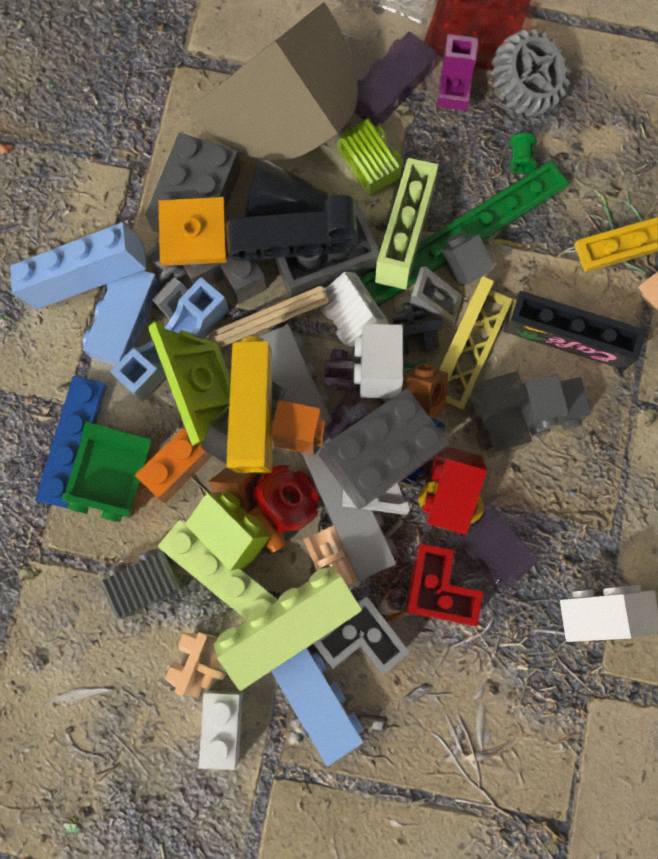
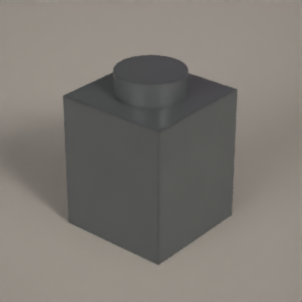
M457 233L448 239V245L440 249L457 283L470 284L494 269L479 234Z

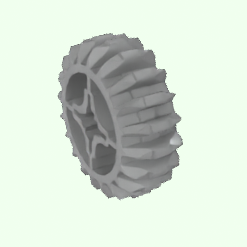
M524 29L508 37L495 52L497 56L491 62L495 68L490 75L497 79L493 88L500 89L501 93L498 99L505 98L507 100L506 108L515 106L516 114L524 112L526 117L534 114L541 115L554 108L566 95L565 89L570 84L566 77H568L571 70L565 67L569 59L562 57L561 52L563 48L555 46L556 38L547 40L546 32L538 34L536 29L529 30L528 32ZM534 70V72L528 77L527 74Z

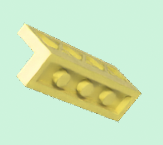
M484 276L481 277L439 368L440 371L448 372L447 383L456 380L460 381L464 391L460 401L446 395V405L461 412L466 405L513 300L491 290L494 281ZM486 298L503 305L499 314L487 318L482 307ZM478 315H480L481 320L476 322ZM495 321L493 328H491L490 323ZM484 325L488 339L475 345L470 335L471 330ZM467 341L469 347L463 349ZM483 348L481 355L479 357L477 350ZM471 352L476 366L474 369L462 373L458 359L461 355ZM455 369L457 375L451 377V374ZM471 375L467 384L465 381V377Z

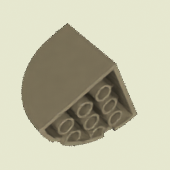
M321 3L189 108L199 123L211 135L239 153L267 160L296 158L314 150L323 143L330 146L343 136L341 130L350 121L356 109L358 95L357 79L346 40L326 3Z

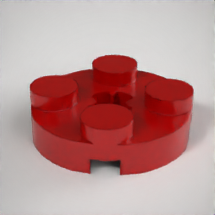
M287 465L272 467V472L265 473L253 490V498L257 502L259 509L278 532L303 529L317 517L319 510H316L320 496L314 482L307 474L300 470L296 473L288 470L289 466ZM283 493L285 495L290 494L293 500L291 502H288L284 498Z

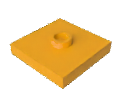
M224 197L158 200L159 251L162 266L227 263Z

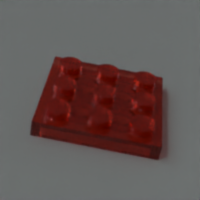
M438 0L422 51L443 57L448 34L478 38L475 66L492 71L495 67L491 62L497 56L495 52L508 37L521 31L531 0Z

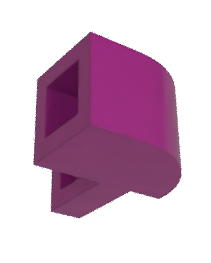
M447 35L438 87L437 107L467 111L471 79L476 62L478 38Z

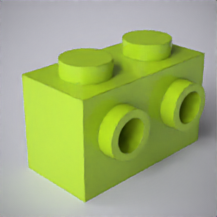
M226 491L206 493L185 525L230 571L248 567L271 536L262 528L263 524L258 518L248 514L239 506L240 501L233 494Z

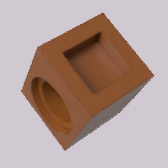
M418 364L403 374L401 392L408 388L430 419H432L445 409L448 372L437 370L431 364Z

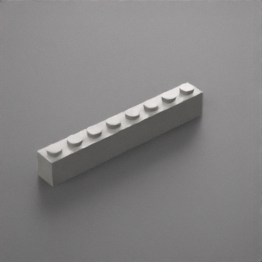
M285 325L259 336L263 338V341H268L272 348V390L277 401L282 400L321 408V419L326 420L323 447L324 444L341 434L342 429L336 418L331 420L326 408L330 407V403L324 390L318 391L313 380L317 378L311 361L305 362L300 353L304 350V346L297 332L292 334L289 326ZM316 446L314 455L301 453L319 492L329 519L338 533L358 581L396 565L394 558L398 556V552L392 539L388 538L385 540L380 527L384 526V522L380 512L366 509L359 511L357 508L342 506L343 488L319 457L322 447Z

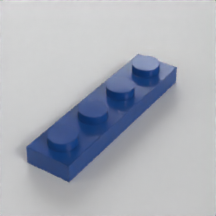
M75 376L72 377L35 501L68 508L69 503L63 502L62 497L66 492L81 443L85 421L96 424L107 388L104 383Z

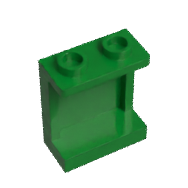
M85 421L81 443L66 492L62 497L63 502L69 503L67 509L83 514H88L89 509L101 511V518L121 523L122 517L129 519L140 482L135 474L145 465L151 439Z

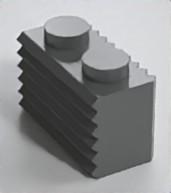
M152 549L138 556L139 563L127 568L126 564H122L107 571L108 578L103 579L100 583L116 619H124L184 589L175 567L166 553L163 551L158 553L157 549Z

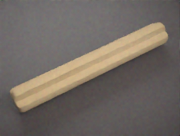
M323 286L315 287L210 331L209 340L216 342L219 348L241 340L243 337L251 336L326 305L329 302L328 295Z

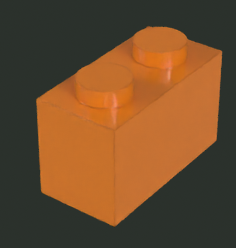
M278 400L271 431L274 447L314 455L315 447H322L326 430V420L321 419V408Z
M182 428L135 476L159 500L166 503L211 456L200 443L192 446L187 431Z

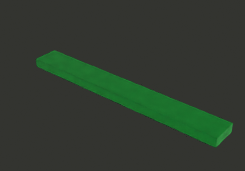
M551 160L419 242L407 289L416 284L420 267H427L432 272H435L446 265L440 249L449 244L448 239L460 232L479 234L483 242L567 189L570 183ZM376 270L360 279L378 307L405 291V289L375 283Z

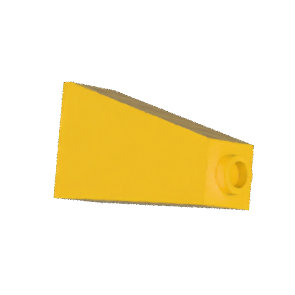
M248 336L243 337L242 342H233L227 468L237 473L272 472V348L268 341H263L262 337Z

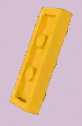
M658 217L577 240L574 246L584 273L658 252Z

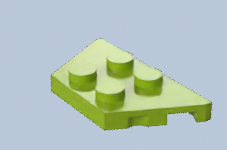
M155 321L148 329L192 446L202 442L207 437L206 435L229 413L231 378L216 342L205 338H197L194 334L181 330L179 333L164 328L163 322Z

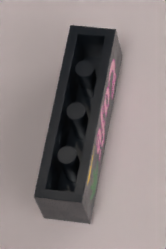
M519 291L511 304L503 332L626 370L638 360L646 330Z

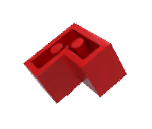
M447 446L442 450L441 454H438L433 459L431 479L435 480L436 484L433 493H426L422 511L427 513V524L467 535L487 469L481 455Z
M421 543L417 545L404 613L478 627L483 591L449 585L455 550Z

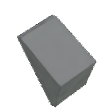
M420 267L410 304L413 311L423 309L427 318L433 320L441 319V322L455 324L463 296L427 267Z

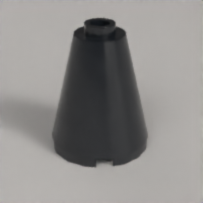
M258 158L245 217L324 211V202L328 198V193L269 160Z

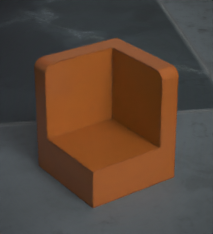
M226 467L209 481L212 492L226 491L233 494L240 501L239 506L247 513L258 505L253 498V490L261 478L260 473H237Z

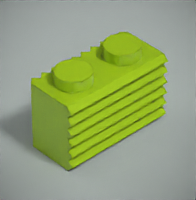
M367 118L365 121H361L360 124H356L342 133L343 136L338 140V151L368 196L400 179L403 166L402 158L397 150H390L386 144V135L379 125L375 127L371 120Z

